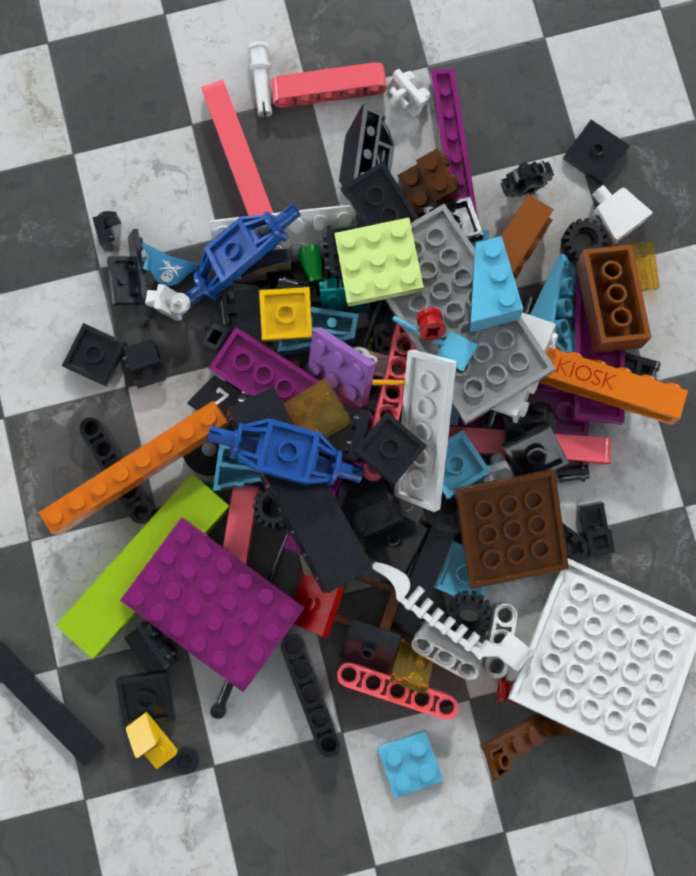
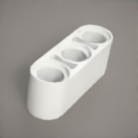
M499 603L493 607L491 626L487 633V640L494 643V637L499 633H503L505 636L509 632L513 635L515 634L517 612L513 606ZM502 608H507L510 612V617L505 622H501L498 618V613ZM499 656L484 657L483 669L491 677L501 678L507 674L509 665ZM493 659H500L501 668L496 672L490 671V662Z
M427 621L421 622L411 643L412 649L416 653L466 680H474L479 676L484 657L479 660L473 652L466 651L462 647L463 645L460 643L456 644L450 639V636L447 634L443 635L437 627L430 626Z

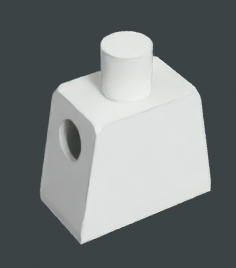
M603 185L592 194L600 204L592 213V217L598 221L596 223L597 226L600 224L604 226L602 232H607L605 239H608L610 247L643 224L653 213L626 188H621L612 195Z

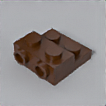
M438 149L416 160V165L397 175L412 208L419 218L424 216L423 208L450 202L461 196L457 189L461 184L456 174H450L447 168L451 166V163L446 153L441 154Z

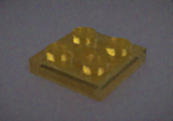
M327 378L322 379L283 403L295 426L319 432L325 438L352 423Z

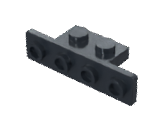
M132 229L128 236L130 256H109L107 258L112 305H136L139 328H145L152 319V308L145 303L149 285L145 283L144 278L146 270L143 269L145 260H142L141 254L143 239L139 237L138 229Z

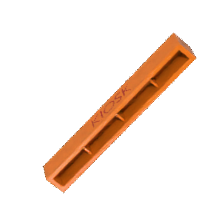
M556 346L553 349L549 348L546 355L556 370L540 380L539 383L670 425H674L681 418L688 390L681 389L680 385L675 383L665 384L656 381L650 375L640 376L631 373L629 369L624 367L614 368L608 366L602 360L582 358V355L576 352L566 353L558 350Z
M214 401L210 402L39 512L51 534L62 535L207 442L211 425L227 429L229 425L228 420Z

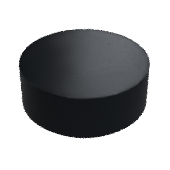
M191 747L180 748L172 759L175 771L183 775L192 773L199 763L198 753Z

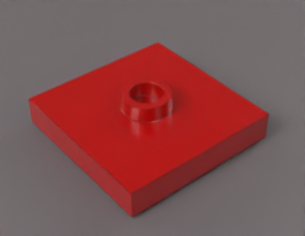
M303 573L294 600L305 608L294 622V625L328 638L344 588L339 587L330 593H322L315 578Z

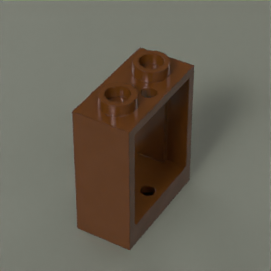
M364 575L354 578L355 580L390 591L378 627L390 631L399 603L396 599L394 586ZM346 583L340 586L344 590L334 620L350 625L354 618L338 613L347 586Z

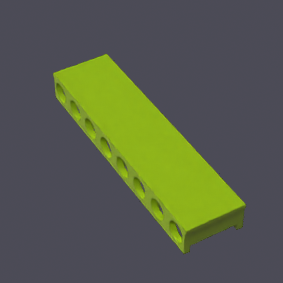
M192 473L56 626L92 660L101 656L137 615L135 611L122 603L120 599L181 517L208 535L229 512L230 506Z

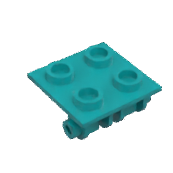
M339 277L340 288H337L336 278L324 279L323 282H319L322 309L355 314L370 311V302L348 307L341 277Z

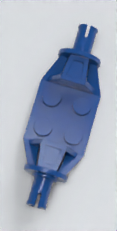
M290 203L276 217L268 211L263 215L239 217L211 241L203 250L199 271H196L193 276L197 285L185 294L190 299V307L193 308L206 295L213 300H217L220 292L231 286L233 281L266 253H270L282 240L284 242L287 241L289 236L285 228L301 216L297 207ZM268 225L270 230L264 234L257 229L258 227ZM213 267L216 275L212 280H210L208 278V275L211 268Z
M269 418L248 424L239 423L237 430L235 429L234 432L211 425L207 437L208 442L230 447V458H237L252 470L303 485L327 483V485L332 486L337 477L360 483L363 476L360 474L363 473L364 467L342 462V451L336 450L321 433ZM242 433H253V434H259V437H258V438H255V437L241 436V434H242ZM319 451L333 458L332 461L319 456Z

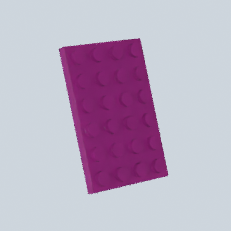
M181 517L120 599L122 603L242 692L246 690L305 608L183 517Z

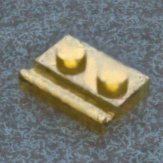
M653 241L618 244V246L632 245L641 290H657L660 288Z
M401 638L389 682L397 681L401 683L400 686L425 694L428 689L433 662L416 653L412 649L411 644L406 643L405 639Z

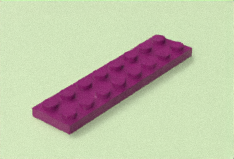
M235 327L208 368L243 392L253 396L274 386L294 424L312 431L315 430L323 401L361 411L359 406L237 327ZM373 415L371 416L367 434L371 430V425L374 417ZM359 459V463H353L359 467H362L363 461ZM368 466L369 470L372 473H376L372 468Z

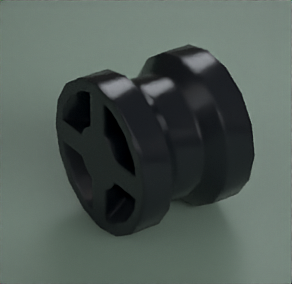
M388 329L380 331L372 341V351L389 355L394 332Z

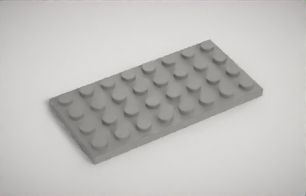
M443 204L411 223L424 291L385 299L396 317L417 328H420L416 320L417 314L425 308H437L442 312V321L446 327L445 334L439 339L445 341L449 332L452 331L478 344L464 371L456 369L452 405L466 425L552 374L556 368L522 318L513 322L470 332L475 248L446 205ZM402 326L418 351L437 355L441 345L433 341L424 340L418 333Z

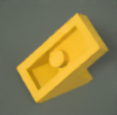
M147 712L126 727L135 757L139 758L144 754L156 769L177 754L178 749Z

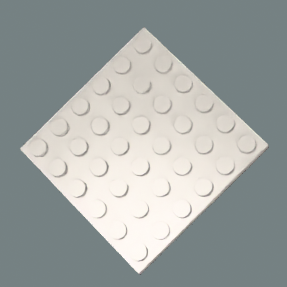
M568 559L569 569L558 571L528 646L534 652L518 671L508 699L644 764L656 767L696 651V617Z

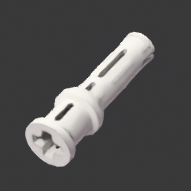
M256 41L248 45V52L251 53L252 62L249 67L251 73L254 74L257 115L264 117L263 108L265 107L266 116L268 117L272 115L268 73L271 66L267 61L269 46L265 42Z

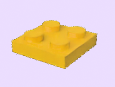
M309 287L259 290L263 342L312 339Z

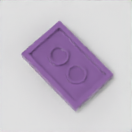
M319 327L313 330L307 372L360 408L367 405L376 363L323 328Z

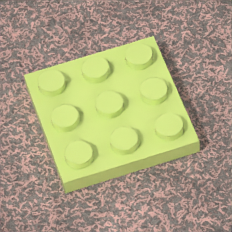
M409 218L335 233L348 307L424 291Z

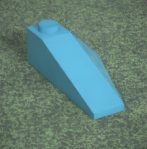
M559 254L530 315L555 323V333L558 334L555 346L558 350L568 353L573 352L574 343L572 296L575 293L576 275L575 265L564 254Z

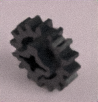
M535 161L531 164L525 162L520 164L514 171L506 174L507 178H503L500 185L506 197L534 195L536 191L545 187L548 184L547 182L553 179L554 172L549 162L544 163V161H540L537 163Z

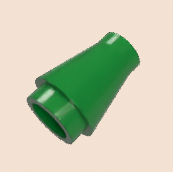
M314 244L299 248L298 258L306 273L308 282L312 283L323 280L321 250L318 249V245Z

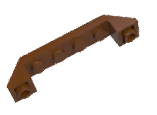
M536 713L479 745L487 773L492 781H497L513 771L512 761L554 736L572 735L577 731Z

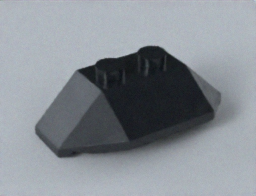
M365 104L359 109L345 135L339 182L342 187L384 161L391 173L394 143L385 122L384 112Z

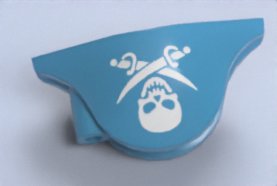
M144 242L141 244L147 253L143 269L148 270L151 276L163 285H176L189 273L199 270V264L169 256Z

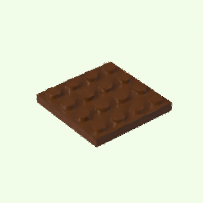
M550 469L454 488L468 583L471 589L569 569L555 470Z

